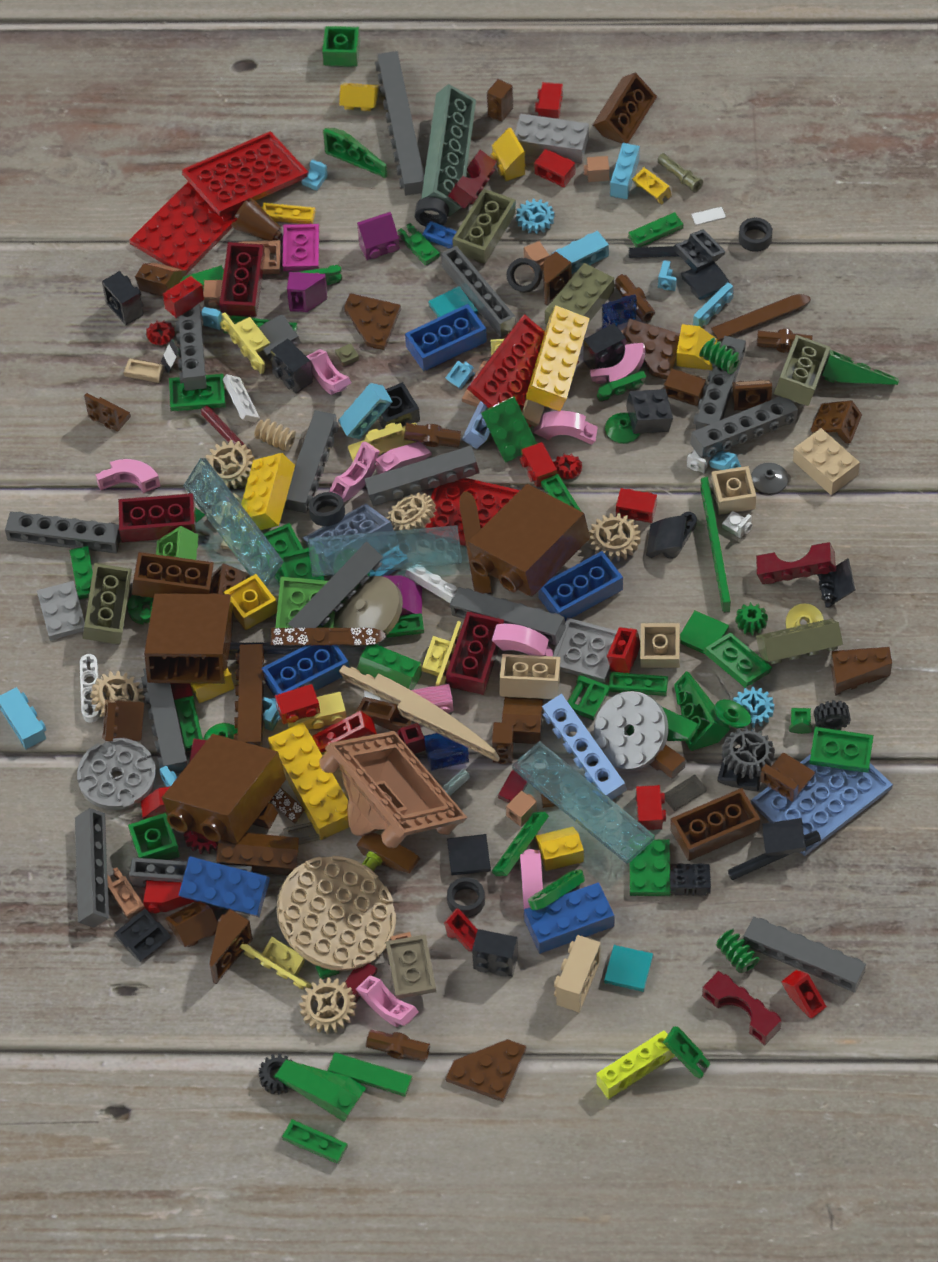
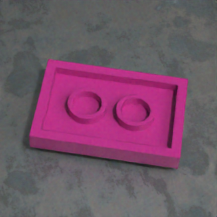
M319 224L283 225V271L319 269Z

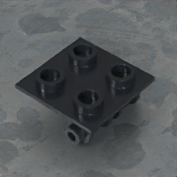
M849 558L836 565V571L827 574H817L820 580L818 583L822 592L821 598L825 602L826 608L856 591Z
M670 864V894H674V896L684 895V889H686V896H688L689 889H692V896L695 894V889L696 895L707 896V894H711L710 864Z

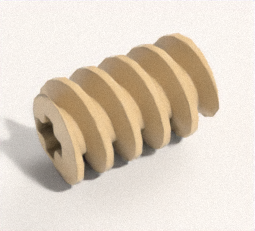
M269 418L265 422L263 419L260 420L254 431L255 438L261 439V441L267 442L269 445H273L286 452L291 449L296 436V431L292 430L290 432L288 427L283 430L282 424L277 427V422L274 421L271 424Z

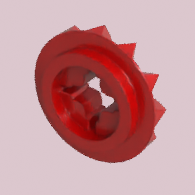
M156 320V323H150L149 328H146V336L151 343L164 345L174 338L175 329L171 322L166 323L165 320L158 322ZM158 329L163 331L162 336L159 334Z
M572 453L570 455L563 454L560 457L557 456L556 460L553 461L557 468V474L561 479L569 480L576 478L582 471V462L578 456L575 457ZM565 462L570 465V470L565 466Z

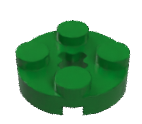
M132 595L127 602L129 617L140 625L149 623L154 598ZM144 605H150V609H143Z

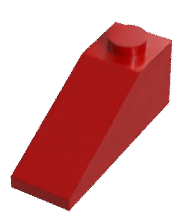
M360 710L312 737L322 753L326 752L325 748L329 743L375 735L377 733L373 718Z
M146 882L143 903L146 910L151 913L168 912L195 901L179 896L182 882Z

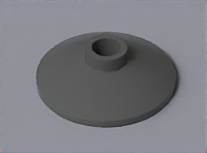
M775 463L760 464L751 474L754 488L764 494L779 493L788 484L786 470Z

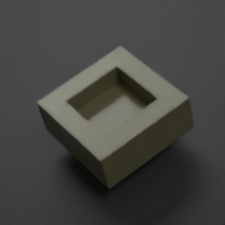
M351 343L335 350V355L343 367L359 361V355Z

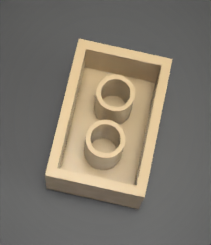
M822 428L794 448L793 462L830 495H833L859 475L860 462Z
M502 654L500 696L554 699L558 696L560 657Z
M577 935L575 942L572 941L569 946L568 953L570 955L568 959L565 958L561 966L563 972L561 976L556 977L554 996L557 999L558 1006L580 1013L601 962V942Z

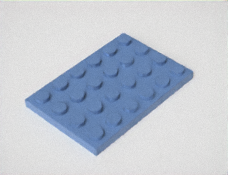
M810 754L800 763L813 770L815 776L793 802L768 786L751 799V804L770 823L802 818L804 835L817 830L821 836V841L806 847V851L801 852L806 856L892 789L893 784L871 763L869 773L810 765Z

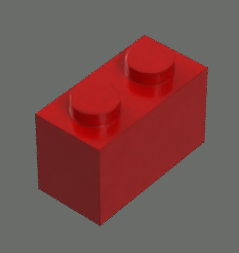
M542 82V87L538 89L537 93L539 102L535 103V112H538V116L559 119L563 99V84Z
M545 149L534 162V174L565 188L575 175V162Z
M190 276L163 293L165 309L175 318H178L204 301L202 284Z
M542 442L522 449L521 465L528 470L529 480L534 482L537 488L542 486V480L557 474V468Z
M620 488L616 503V517L619 513L621 518L628 516V519L653 523L657 507V494Z
M618 628L607 654L611 671L630 673L641 647L637 629Z
M312 684L275 695L276 707L283 724L294 723L299 719L313 717L320 713L319 701Z
M660 785L636 786L639 831L662 830L663 822H666V810H662V805L665 804L664 793H660Z

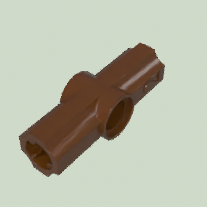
M621 274L617 276L614 280V287L622 295L628 309L632 308L641 321H650L655 316V310L646 300L643 290L640 287L636 288L627 275Z
M780 329L778 332L758 330L757 347L776 348L781 353H788L796 335L812 340L813 335L793 334L789 329Z
M406 423L404 440L422 442L429 447L442 445L459 448L461 431L443 429L437 424L423 426Z
M371 1029L366 1041L367 1048L386 1052L387 1055L395 1059L406 1057L426 1062L429 1056V1043L410 1039L406 1034L400 1032L389 1034Z

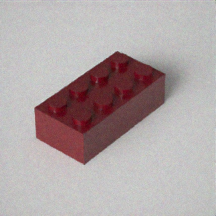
M228 242L219 303L221 313L233 316L257 317L265 261L263 244Z
M193 493L118 499L119 532L122 543L159 540L180 526L196 533V508Z
M467 611L446 673V683L449 684L450 688L481 695L485 694L499 651V647L492 641L496 625L504 624V619Z

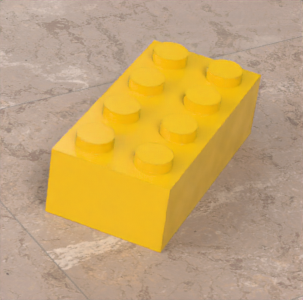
M283 453L253 460L236 520L249 533L276 527L280 524L295 469V464Z

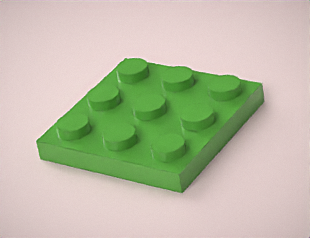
M281 577L275 628H288L287 624L328 581ZM333 611L329 615L331 619L323 627L319 625L317 628H333L335 612Z

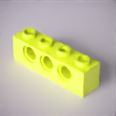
M665 1030L596 1073V1084L608 1099L675 1057L663 1044L668 1035Z

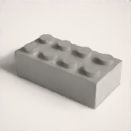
M520 114L515 135L526 156L539 157L547 149L575 163H582L589 139V123Z

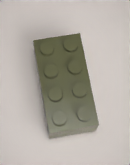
M483 188L453 237V247L457 246L467 258L486 264L516 214V200Z
M583 263L545 310V324H548L555 305L588 317L590 322L613 294L614 277Z
M796 335L774 394L809 406L831 347Z
M94 563L82 639L121 644L132 569Z
M832 619L756 635L760 657L767 662H771V664L780 663L784 658H789L790 660L801 658V654L816 655L820 653L819 650L823 649L827 651L837 650L838 646L843 645L839 622Z

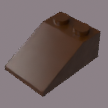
M504 698L502 723H513L514 743L540 744L543 698Z
M231 909L218 920L209 963L212 980L215 984L220 981L244 951L240 948L241 944L249 945L253 940L250 921Z

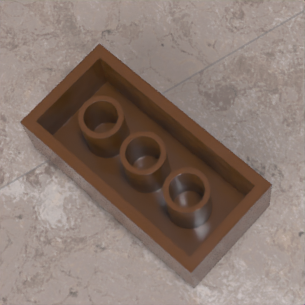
M138 552L132 595L154 598V594H210L214 562Z
M740 788L671 818L670 830L687 860L691 861L760 831V817L744 790Z

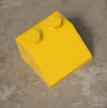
M341 84L339 106H344V109L347 110L361 107L362 111H371V108L376 107L379 85Z
M507 128L494 142L492 153H490V157L497 161L499 175H503L505 181L525 175V152L512 128Z
M682 324L676 366L713 370V364L700 357L699 353L703 345L715 337L700 326Z
M257 574L224 591V594H231L232 611L245 630L277 613L276 599Z
M573 826L535 836L545 871L584 862V849L579 833Z

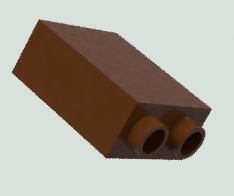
M526 484L468 541L473 557L470 564L480 576L487 577L490 574L499 579L502 586L508 591L515 593L519 590L533 597L590 539L585 514L549 494Z
M154 594L144 652L147 683L225 684L233 629L231 594Z
M212 734L162 796L168 814L167 821L170 826L179 832L190 830L201 833L211 841L222 839L237 844L286 781L278 751Z

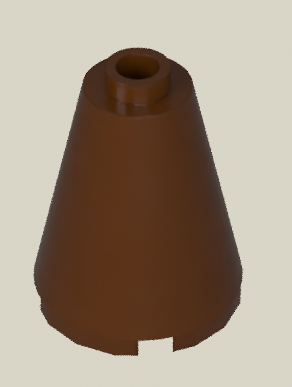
M249 198L250 202L245 201L235 215L237 220L236 223L232 221V227L235 230L265 241H278L282 236V228L254 199Z

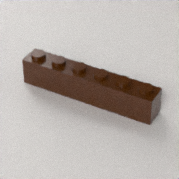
M263 644L240 645V653H236V664H239V669H236V680H239V685H235V695L238 696V701H235V712H238V717L234 718L235 729H238V733L234 734V740L263 747Z

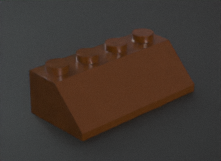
M636 72L624 76L592 125L604 138L621 144H628L656 100L657 95Z
M245 833L237 844L220 839L218 841L216 863L251 866L253 873L289 876L297 868L299 837Z

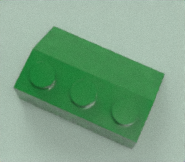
M376 644L367 645L357 667V670L365 676L369 674L376 678L380 674L409 690H414L422 676L421 662Z

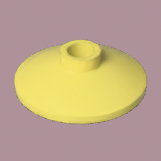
M803 603L794 606L788 612L785 624L787 629L800 626L801 620H805L809 624L824 619L818 608L811 604Z

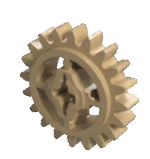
M230 440L229 445H226L225 441H223L222 447L216 444L217 450L210 449L212 455L205 456L208 461L204 462L206 467L204 471L207 474L208 480H211L214 486L218 483L220 489L224 485L227 490H229L230 485H233L234 489H236L237 483L243 486L242 480H248L247 475L250 474L253 460H255L251 450L245 444L241 446L240 441L235 445L232 440ZM238 456L243 458L242 465L238 462ZM217 465L221 468V474L216 472Z
M417 493L416 496L411 494L410 497H404L403 500L397 501L398 504L392 506L393 510L388 512L389 516L386 519L391 522L397 536L400 534L405 536L407 533L412 535L413 532H419V529L425 528V525L431 522L430 518L435 516L433 513L436 512V505L426 493L422 495Z
M610 513V518L603 515V521L596 519V524H592L591 530H589L591 550L595 549V554L603 551L606 556H609L610 561L613 557H616V560L619 561L620 556L627 559V553L632 556L633 550H638V544H640L641 532L638 531V525H634L633 519L627 521L628 516L622 519L619 513L617 517ZM623 531L629 535V538L625 536ZM600 536L604 537L606 544L600 539Z
M109 671L108 677L102 674L101 679H96L95 684L92 686L90 697L93 698L91 705H96L95 711L101 710L100 717L104 716L105 699L102 692L106 693L105 697L107 700L131 701L127 694L128 691L132 701L143 702V689H138L140 682L133 683L134 676L128 679L127 673L120 676V672L117 671L116 676H114Z
M330 977L327 978L326 983L319 979V985L312 982L313 989L306 988L305 990L308 995H301L304 1002L299 1003L300 1008L303 1009L300 1013L304 1017V1022L306 1024L310 1023L311 1029L317 1026L318 1033L323 1028L326 1034L329 1033L330 1028H333V1031L337 1033V1026L345 1029L343 1022L351 1023L349 1016H355V1012L352 1009L357 1008L354 1002L356 1000L355 995H351V987L347 988L345 982L340 985L337 978L332 983ZM340 997L344 999L342 1010L338 1007ZM314 1002L318 1004V1012L316 1014L312 1012Z

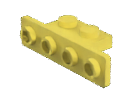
M223 313L220 322L222 329L227 331L232 342L240 347L241 353L250 360L253 369L263 374L265 363L257 353L269 346L270 342L250 317L234 324L228 315Z
M390 423L379 431L378 429L369 431L365 440L349 445L348 451L352 461H354L362 442H367L378 449L380 455L391 449L415 443V441L404 440L406 426L402 427L401 423Z
M457 621L451 641L435 636L432 637L422 665V671L438 676L435 686L444 685L446 682L444 674L448 670L451 661L450 657L453 655L455 643L461 631L460 621Z
M271 937L263 953L249 945L241 944L240 948L245 950L244 954L252 959H255V957L260 959L261 965L268 969L273 967L278 970L277 975L284 979L291 978L294 980L293 984L301 989H304V987L312 988L310 982L297 975L306 959L290 946L275 937Z

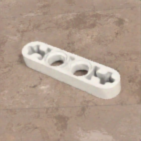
M86 654L80 659L81 710L83 719L89 723L97 721L100 717V710L95 711L96 705H91L92 699L88 700L85 698L88 693H91L93 684L99 678L97 659L92 654ZM87 662H91V670L87 669ZM87 677L95 678L92 683L84 681ZM89 706H92V715H89Z

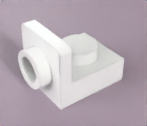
M694 450L687 457V467L704 473L713 456L700 458Z
M732 511L722 523V528L741 538L751 530L753 525L751 523L752 516L748 514L744 518Z

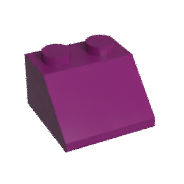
M391 212L357 222L359 246L366 260L400 250L399 237Z
M402 575L383 576L391 580L402 594L403 606L400 616L422 614L421 585Z

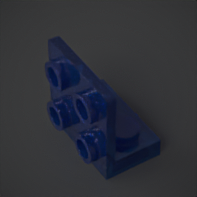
M635 294L615 301H609L602 305V329L613 323L617 326L628 322L629 319H636L637 297Z
M438 733L424 736L425 751L431 771L469 763L467 747Z

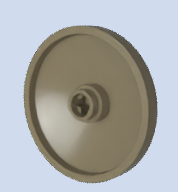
M371 576L362 586L358 584L355 587L356 593L350 599L346 597L341 602L343 606L335 613L334 628H375L382 630L386 635L394 628L402 611V594L399 588L388 578ZM350 645V646H354V647H366L367 645Z

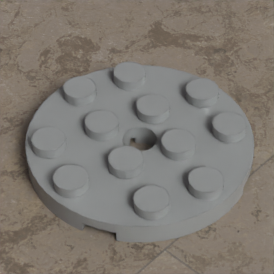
M636 691L623 692L609 699L600 709L594 725L595 742L612 766L624 770H637L651 764L660 750H663L668 737V721L661 705L651 696ZM633 725L634 733L629 736L626 731Z
M114 738L113 741L94 745L84 754L78 766L77 779L82 794L89 802L103 809L121 810L132 807L147 797L156 781V767L150 752L143 745L130 739ZM120 771L122 775L113 778L112 773Z

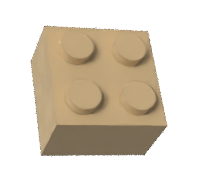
M749 466L712 472L711 487L719 515L731 513L732 511L740 512L756 509V493Z
M641 623V668H680V623Z

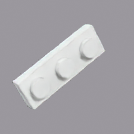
M226 375L223 381L233 404L239 412L240 418L244 421L256 423L260 417L240 377Z
M416 564L406 570V577L451 603L458 590L455 585L445 582L440 576L432 574L421 565Z

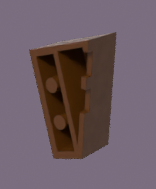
M890 647L832 651L830 665L835 696L851 688L853 690L858 685L866 682L869 684L890 676L892 668Z

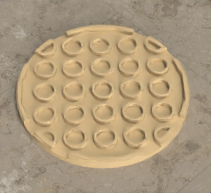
M332 856L310 859L295 868L286 878L280 889L277 900V917L281 931L290 946L300 956L317 966L330 970L361 968L374 961L386 949V941H391L390 936H393L395 930L396 913L394 911L393 899L387 886L383 885L378 879L379 876L371 869L350 858Z

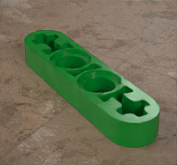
M571 871L528 899L530 909H542L585 881L583 871Z

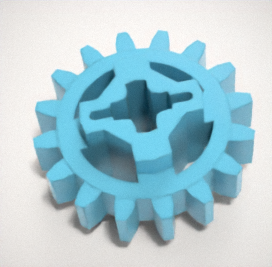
M533 199L531 203L526 200V205L520 204V209H517L516 221H518V226H522L523 231L528 229L529 233L535 231L538 234V230L545 232V228L550 229V224H554L553 207H548V202L543 204L542 199L538 202Z
M754 687L751 688V691L744 688V693L737 692V697L733 698V701L742 705L749 712L752 728L757 723L761 727L763 721L768 723L769 717H773L775 706L773 704V697L768 698V692L763 694L762 688H759L758 691H755Z

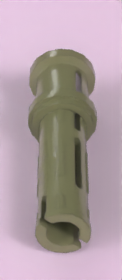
M665 153L658 157L657 162L677 176L681 184H686L690 187L693 193L701 189L703 179L694 176L691 170H685Z

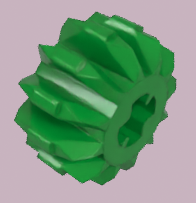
M751 602L749 606L743 604L742 608L737 610L735 622L738 624V629L743 630L744 634L751 632L753 636L755 631L760 634L762 629L766 628L768 615L765 608H760L759 603L756 606H753Z

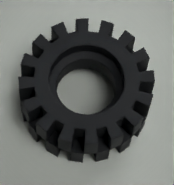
M832 700L831 703L826 701V704L821 703L815 707L813 712L816 727L842 730V727L846 728L850 724L849 707L845 702Z
M273 1054L270 1060L266 1057L265 1063L261 1062L259 1078L261 1085L267 1092L270 1090L271 1094L277 1091L278 1095H281L282 1090L287 1093L288 1088H290L281 1081L273 1080L270 1077L272 1070L280 1068L285 1060H289L286 1055L282 1058V1054H278V1057L275 1058Z

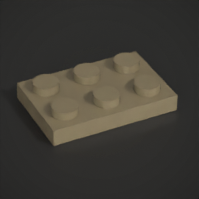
M426 935L386 941L396 999L437 992Z

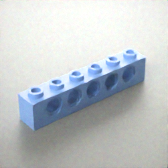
M560 694L542 706L544 711L542 714L547 724L552 723L554 726L552 730L556 737L564 740L563 746L569 754L573 753L575 756L573 760L577 767L585 770L584 776L590 784L593 782L597 787L594 790L599 798L602 799L604 797L608 803L627 791L624 781L564 696ZM560 717H566L563 722L557 721ZM570 732H577L573 737L568 736ZM583 746L587 747L583 752L578 751ZM593 761L598 762L596 766H589ZM601 777H609L604 782L599 781Z

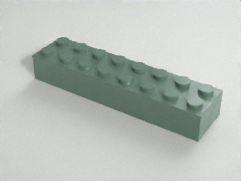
M450 84L446 85L436 94L421 199L435 197L446 202L449 207L448 217L462 208L461 205L448 195L462 176L466 177L476 105L474 98Z

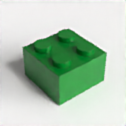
M325 26L322 49L323 65L358 67L360 48L359 27Z
M166 813L128 825L130 837L138 858L172 860L180 857L178 845L172 828L167 821Z

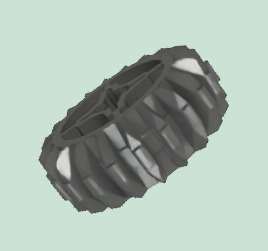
M747 727L744 728L743 732L739 728L736 730V733L731 732L722 746L724 765H728L729 771L734 769L735 775L741 773L742 778L745 775H749L751 779L753 774L759 777L764 765L767 764L771 767L775 759V748L773 747V742L768 741V735L762 736V730L757 733L755 728L748 731ZM737 745H740L738 751L734 752L733 749ZM763 753L764 757L757 761L756 758L759 757V754Z

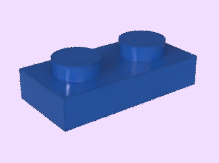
M430 221L422 236L431 242L451 249L453 248L452 239L457 231Z

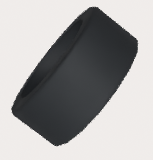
M425 197L417 202L414 217L420 225L425 227L428 226L430 221L444 226L447 223L449 207L446 202L439 198ZM424 211H435L439 214L433 215Z
M753 217L746 219L739 227L738 240L740 245L752 252L765 250L772 242V226L767 220ZM755 229L763 231L766 236L762 239L754 240L748 238L745 233Z
M528 258L514 260L508 266L506 272L509 285L514 290L523 293L535 290L542 280V270L539 264ZM526 264L533 268L535 276L529 285L522 286L516 282L514 273L519 266Z
M320 493L309 502L310 517L316 525L332 526L339 523L345 516L343 499L336 493ZM325 506L337 507L331 512H317L320 508Z
M462 877L452 882L447 890L449 909L454 912L456 908H459L468 918L481 912L485 905V891L482 884L470 877ZM471 889L477 893L478 900L472 905L462 906L455 902L454 895L459 890Z

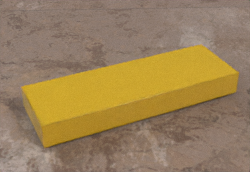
M263 203L262 206L275 222L313 224L316 213L314 207Z

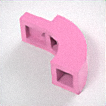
M644 344L625 345V355L616 366L590 370L592 381L599 384L606 383L607 380L613 382L637 373L645 357Z
M319 349L307 355L311 360V369L314 377L329 394L333 395L336 392L343 391L347 388V385L351 384L348 376L337 371L326 351Z
M550 411L542 414L539 425L534 427L533 433L547 440L557 435H569L592 445L596 441L598 427L585 421L586 416L571 411Z
M362 442L353 463L346 472L335 477L329 492L341 496L343 502L354 497L366 485L365 478L373 475L377 467L374 463L380 451L369 443Z
M121 459L110 462L111 469L103 470L96 474L100 491L123 482L137 485L143 493L160 487L159 477L155 470L138 460Z
M515 624L496 625L492 641L501 650H516L532 656H553L554 651L548 646L549 639L541 633Z
M528 849L523 854H520L524 909L530 907L528 899L543 889L540 850Z
M369 976L356 988L364 1001L379 1016L395 1027H398L400 1024L405 1026L410 1023L418 1013L415 1006L396 999L381 979Z

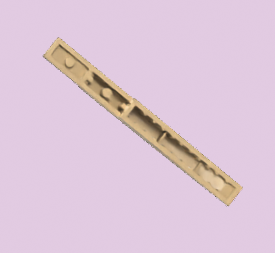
M343 665L339 672L345 681L391 703L398 704L397 708L403 717L419 723V725L494 761H499L500 758L495 749L457 719L415 692L380 674L374 678L369 674H366V676L361 674L354 667L348 668Z

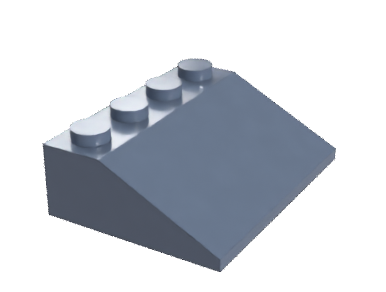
M364 504L347 513L339 523L332 526H323L303 537V541L308 547H316L319 562L333 576V562L340 552L347 549L359 550L366 541L378 552L398 541L391 522L368 504Z

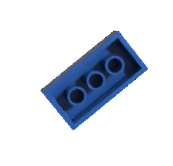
M466 304L405 333L406 348L424 372L487 342L486 327L469 304Z
M601 551L551 578L538 591V598L550 613H557L563 616L566 622L567 618H573L622 591L623 576L604 552Z
M306 645L262 667L263 679L274 696L312 684L314 691H317L342 678L339 671L343 665L349 668V663L338 645Z
M189 856L179 896L260 917L270 878Z
M598 882L567 893L542 909L531 910L530 907L524 909V921L539 954L575 941L577 935L587 937L614 927V913Z

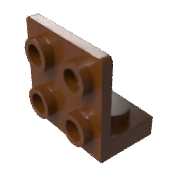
M88 393L84 395L88 417L95 422L98 421L104 424L108 429L118 432L131 417L130 412L101 397L98 399Z
M853 400L822 403L810 431L814 434L822 428L825 432H837L844 443H851L862 413Z
M223 563L213 573L210 594H224V591L253 575Z
M105 700L102 739L113 741L114 738H125L141 741L144 703Z
M782 753L771 767L767 764L764 765L761 769L760 781L793 802L815 776V772L786 753Z

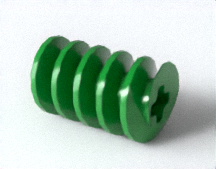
M710 339L701 348L699 356L711 364H715L716 367L721 368L723 371H727L729 375L733 374L740 364L738 359L739 353L736 352L732 355L734 351L732 348L727 351V345L720 348L722 344L720 341L715 344L716 339Z
M730 929L719 937L716 947L721 949V953L726 955V959L731 961V965L736 967L738 973L748 972L759 963L760 958H753L755 952H748L750 949L749 945L742 947L745 940L737 941L740 938V934L732 935L734 929Z

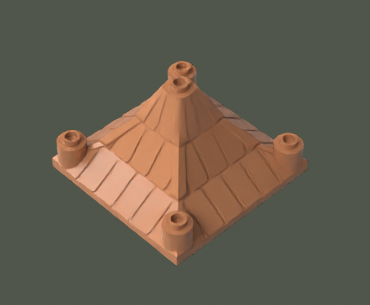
M395 731L329 743L325 748V754L319 760L320 767L324 772L335 773L338 768L343 772L342 778L349 796V826L351 832L356 836H365L383 829L384 832L381 834L382 842L387 847L396 848L407 835L436 829L442 835H449L458 824L463 823L467 819V816Z

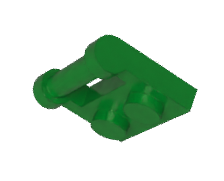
M578 676L577 684L567 702L576 714L595 720L610 691V686L584 676ZM583 687H588L580 704H575Z

